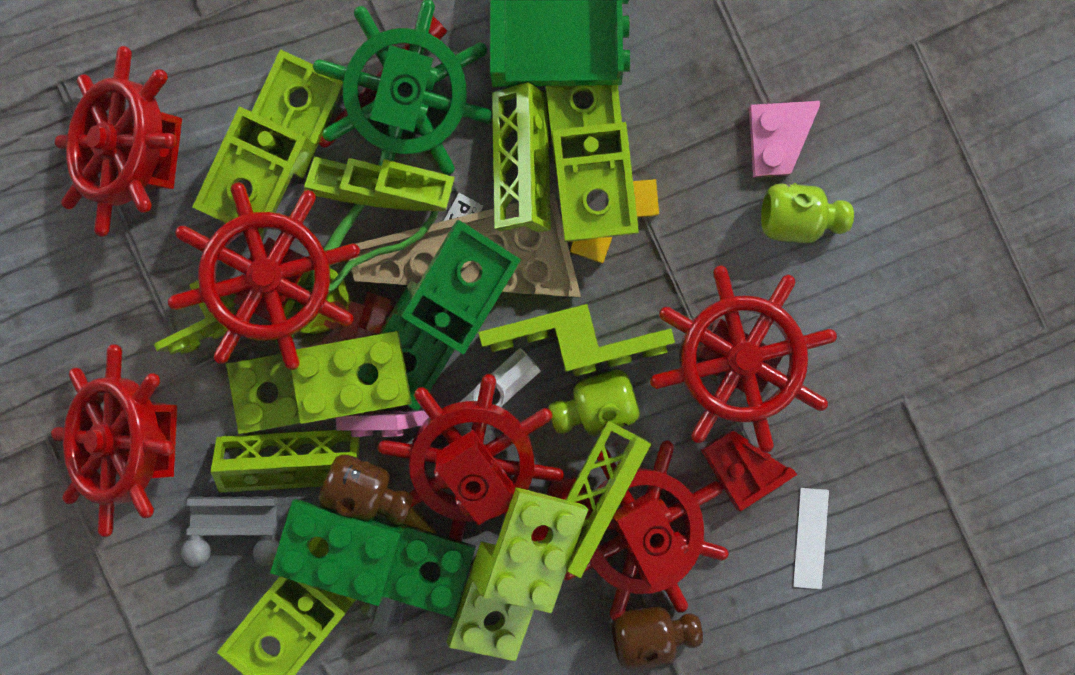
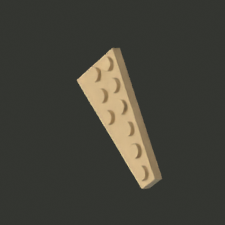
M555 193L550 194L551 230L538 233L524 226L500 232L494 229L493 208L432 224L423 238L404 250L376 256L351 269L355 282L407 286L410 281L419 283L456 220H460L521 259L502 292L581 298L568 244L564 242L563 225ZM519 202L508 205L506 208V219L519 217ZM421 227L356 243L360 248L358 257L378 248L400 244L416 234ZM468 261L461 267V277L464 281L472 282L478 277L479 267L474 261Z

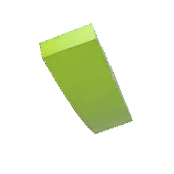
M314 156L304 190H311L318 197L366 206L412 211H446L455 177L385 159L382 166L352 158H348L347 164Z

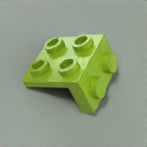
M199 280L189 284L191 290L199 288ZM230 294L221 297L226 307L235 315L237 313L234 307L236 304L233 303L235 295ZM203 302L199 306L205 319L156 342L154 347L157 352H169L170 355L180 352L181 355H184L201 347L199 341L211 336L213 339L224 336L227 328L212 316Z

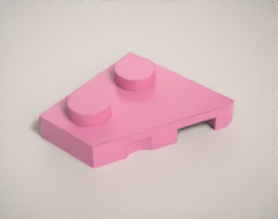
M820 101L757 104L749 107L753 178L789 176L792 173L820 107Z
M402 410L364 412L336 417V430H351L352 437L372 436L373 430H381L382 437L403 436V429L421 426L429 416L424 410L402 412Z

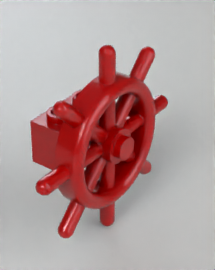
M121 46L117 49L113 77L93 84L88 75L82 74L78 76L77 85L83 97L73 113L68 134L59 135L54 141L57 148L66 149L67 168L73 183L62 198L61 204L65 209H73L82 197L97 202L94 231L100 237H105L110 232L113 206L123 205L133 200L139 212L147 213L151 210L152 203L144 188L174 189L183 118L160 112L155 99L167 82L168 75L164 70L157 69L144 85L130 81L132 52L126 46ZM126 99H127V101H128V103H129V107H128V108L126 109V111H125Z
M236 182L231 186V194L239 217L224 224L210 239L187 226H179L175 230L177 239L203 253L198 269L199 288L171 296L168 299V306L173 310H179L204 302L212 316L227 328L214 353V360L217 363L224 364L228 361L239 339L243 336L254 340H277L285 367L289 370H295L299 367L300 361L292 335L307 327L319 313L342 326H350L353 323L354 318L350 312L326 300L330 288L329 265L358 257L360 248L352 243L324 251L317 237L303 225L316 200V195L313 191H304L290 216L274 212H253L245 185ZM259 229H273L281 232L276 241L268 237L265 244H263ZM243 234L251 255L249 259L227 248L232 241ZM294 239L298 240L305 247L310 256L305 257L290 249ZM219 261L243 273L238 277L220 282L216 281ZM314 270L315 279L312 292L297 285L303 273ZM230 294L236 295L233 303L240 307L235 315L226 307L221 297ZM289 298L304 305L296 315L288 320L286 319L284 307ZM253 314H256L272 324L258 325L249 323Z
M720 265L713 270L720 298L719 301L704 308L693 320L670 307L660 309V319L684 333L679 351L680 368L653 375L650 378V385L655 389H660L684 382L692 398L705 409L691 434V438L695 443L705 441L717 418L720 417L734 422H752L759 448L762 452L767 453L772 451L774 447L767 418L782 411L794 398L817 411H824L828 407L826 398L805 387L803 383L808 368V349L834 343L837 339V334L832 329H826L803 335L796 321L782 308L796 283L792 275H785L781 278L769 300L755 296H734L728 270ZM739 311L753 312L760 315L749 335L743 330ZM723 315L725 317V321L723 319H718ZM713 323L710 330H708L709 325ZM774 324L780 330L785 340L766 345L762 341L771 325ZM785 355H789L787 375L776 370ZM696 358L702 360V362L696 364ZM721 372L726 374L714 395L706 389L700 379L709 375L718 377ZM768 382L779 388L770 398L762 402L760 393L763 392ZM736 388L745 393L748 406H731L726 403Z
M112 344L107 348L105 378H98L88 382L82 369L73 368L69 371V378L77 394L67 412L64 427H56L51 431L52 439L63 442L65 463L72 481L64 492L62 499L66 504H73L82 495L87 500L99 504L98 534L102 537H109L113 533L115 504L132 501L140 517L150 518L154 513V508L145 492V488L151 478L174 477L177 405L150 401L149 398L160 384V377L155 373L148 374L140 385L130 379L121 378L122 348L117 344ZM103 401H104V411H103V409H102V407H101V404L103 403ZM116 475H119L120 480L116 484Z
M492 374L483 376L477 401L457 402L443 408L438 405L426 388L420 387L416 389L414 397L429 418L420 426L412 444L382 440L378 444V451L383 455L410 459V476L415 488L408 492L413 497L410 508L424 501L432 510L451 518L449 538L459 541L463 540L466 522L475 521L480 525L488 519L501 514L506 517L516 487L528 490L532 478L552 482H560L564 479L562 469L534 464L533 447L529 434L551 421L553 417L551 410L543 408L520 422L507 410L492 404L496 386V378ZM473 422L471 431L464 436L455 427L458 424ZM487 424L503 432V434L487 444H483ZM441 433L449 443L443 449L429 447ZM514 444L518 451L519 461L494 458L493 456ZM425 461L436 463V468L434 469L435 476L432 478L427 473ZM507 474H508V475H514V476H513V478L510 480V478L507 476ZM449 487L456 497L445 493L441 489Z
M665 440L660 444L653 470L645 468L637 470L629 488L648 485L645 495L634 500L629 488L627 489L620 503L622 508L616 510L607 527L616 530L619 535L601 546L598 544L585 569L587 571L593 567L606 582L617 588L610 609V618L612 620H615L625 612L631 593L651 594L665 590L674 609L679 613L685 612L688 608V603L678 582L689 573L699 555L720 561L726 560L729 555L725 547L704 541V521L699 507L720 495L723 491L722 484L714 481L691 493L684 484L667 475L674 451V444L669 440ZM606 449L608 458H611L612 456L609 450ZM602 451L600 452L597 461L604 460ZM615 462L610 463L612 471L616 467ZM606 465L601 466L607 480L599 485L597 489L605 487L610 479ZM662 488L677 501L675 504L667 507L665 502L659 499ZM601 494L593 496L595 505ZM590 500L586 504L588 512L585 520L589 519L593 511ZM681 516H684L685 521L684 535L678 531L673 532L669 524ZM626 548L628 553L623 570L620 572L614 569L606 559ZM567 571L564 580L569 581L576 576Z

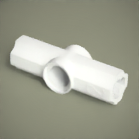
M519 348L491 373L496 378L495 387L500 392V401L494 405L502 407L541 372L540 368L522 348ZM481 383L460 402L477 401ZM473 422L458 424L455 427L464 436L471 431Z

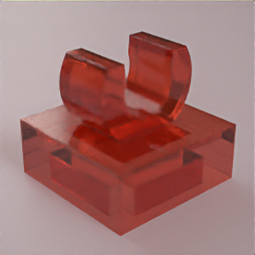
M367 292L356 326L380 334L385 324V316L392 312L395 306L390 304V299Z
M332 301L331 303L350 312L354 320L350 326H342L337 322L325 320L324 325L330 329L341 327L339 336L354 339L364 305L349 301L346 309L342 303Z

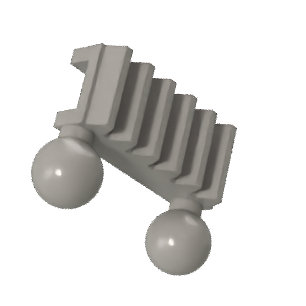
M197 496L187 499V506H190V527L187 528L188 540L181 548L182 560L187 565L198 567L208 561L211 549L209 544L203 539V535H260V541L256 543L253 549V557L261 566L271 567L273 565L279 542L275 540V534L277 533V497Z

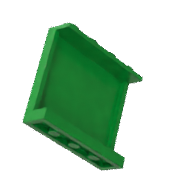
M490 0V75L492 87H513L527 82L534 86L622 85L623 72H630V50H623V38H629L630 21L629 15H622V4H628L629 0Z

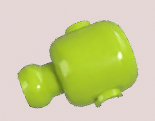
M796 183L775 184L771 186L765 193L761 209L762 230L765 236L776 241L813 243L823 235L825 229H829L836 234H845L850 231L854 221V209L849 202L837 200L832 204L828 203L823 189L817 186L797 185Z
M611 370L584 379L575 385L573 400L567 402L556 400L548 407L553 414L551 421L554 429L560 434L569 433L574 426L582 424L590 436H598L607 420L623 428L634 424L640 416L638 402L630 378L622 370Z

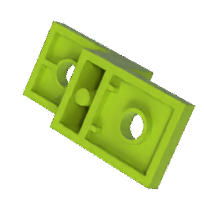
M280 49L252 111L240 106L238 107L192 208L227 223L239 217L231 194V186L236 182L248 180L253 189L249 197L253 212L276 213L292 176L296 175L302 179L304 178L319 145L323 130L328 126L342 96L343 81L317 74L313 70V64ZM297 89H304L308 93V101L302 107H293L290 103V96ZM259 229L262 240L268 229Z
M618 85L545 86L564 242L638 234L627 124L622 122ZM586 91L590 93L593 97V104L587 109L576 107L573 103V96L577 92ZM593 191L603 192L608 199L607 207L601 211L592 210L586 200L589 193Z
M588 304L478 332L482 347L491 346L492 352L514 347L513 340L526 337L528 343L549 338L548 331L554 329L564 370H572L574 376L596 371L595 364L607 361L608 367L632 362L631 354L642 352L643 358L667 353L666 345L675 343L672 329H666L599 347Z
M399 331L296 349L300 364L295 370H289L285 367L281 354L226 364L238 434L412 404ZM366 363L373 364L378 370V378L371 385L362 383L358 376L360 367ZM267 382L275 384L278 389V397L272 403L264 401L260 395L261 387Z
M518 487L515 488L496 545L480 542L446 641L449 648L511 661L517 660L533 611L539 610L548 613L553 611L588 512L585 505ZM541 525L548 526V534L543 540L533 541L531 539L532 532L536 527ZM493 611L501 612V618L496 624H484V619L489 613Z
M314 537L309 543V549L313 555L322 557L328 553L329 546L325 539ZM279 576L217 653L243 675H296L347 613L356 599ZM272 636L280 642L281 649L278 654L270 655L263 650L262 639L264 637Z

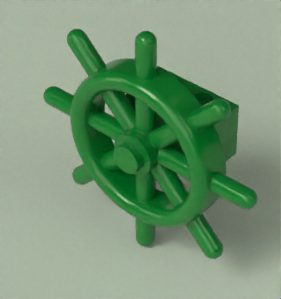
M432 0L422 1L414 29L396 28L381 33L367 8L364 6L356 7L354 16L367 41L356 50L347 67L321 59L316 60L313 64V70L317 74L343 81V99L348 114L343 119L326 127L322 133L323 138L326 141H334L356 128L367 141L382 149L378 163L380 166H382L384 159L394 162L396 153L414 154L430 150L442 173L445 175L453 174L455 166L442 142L455 130L462 116L486 124L493 122L492 110L466 103L467 86L462 69L487 54V46L479 42L455 55L441 40L429 34L435 10V4ZM394 45H410L409 51L395 47ZM424 49L433 54L441 64L431 67L434 58L423 55ZM375 54L383 66L381 77L362 72L367 62ZM449 76L452 91L451 98L425 90L433 91L435 83ZM358 86L377 91L375 101L361 108ZM428 106L447 112L443 121L435 129L426 115ZM369 120L389 125L386 135L377 130ZM415 126L422 136L414 139H400L403 129L414 132Z

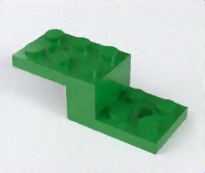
M456 220L419 283L410 281L379 334L399 331L402 352H410L414 356V365L406 371L412 402L408 406L416 411L421 407L414 397L416 389L423 387L430 392L453 352L457 350L465 354L521 261L520 258L460 220ZM468 261H474L479 267V275L472 282H466L461 277V267ZM366 363L360 367L358 376L364 381L373 384L378 378V370L373 364Z
M294 499L289 509L270 574L379 606L383 598L386 597L454 618L476 546L406 524L395 525L386 518L376 515L372 521H362ZM321 537L327 541L329 550L325 556L318 557L311 553L309 549L311 538ZM426 562L436 563L441 570L440 577L434 581L424 579L420 572L421 566Z

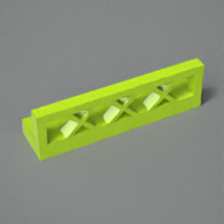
M527 82L492 92L494 229L500 232L524 226L538 233L551 230L546 93ZM517 98V107L510 117L507 118L504 115V101ZM514 129L517 132V142L508 152L505 149V139ZM514 163L518 166V176L512 185L509 186L506 183V173ZM515 198L519 201V217L506 219V208Z
M607 420L566 498V500L572 502L589 498L593 510L589 519L584 521L582 526L584 528L577 540L567 567L568 572L579 578L582 577L651 446V443ZM611 431L630 440L623 454L608 458L605 443ZM602 451L604 460L596 462L600 452ZM619 461L614 471H612L610 463ZM606 465L610 477L607 485L591 491L587 479L591 469ZM583 484H585L587 492L579 494ZM601 494L595 505L593 496Z
M351 430L216 437L211 474L219 493L322 487L330 467L337 456L350 455L359 459L360 437H352ZM351 441L350 452L334 453L330 450L337 442ZM302 444H312L316 447L306 455H298L294 452ZM266 446H277L280 449L271 457H262L258 454ZM225 448H241L244 450L235 459H224Z

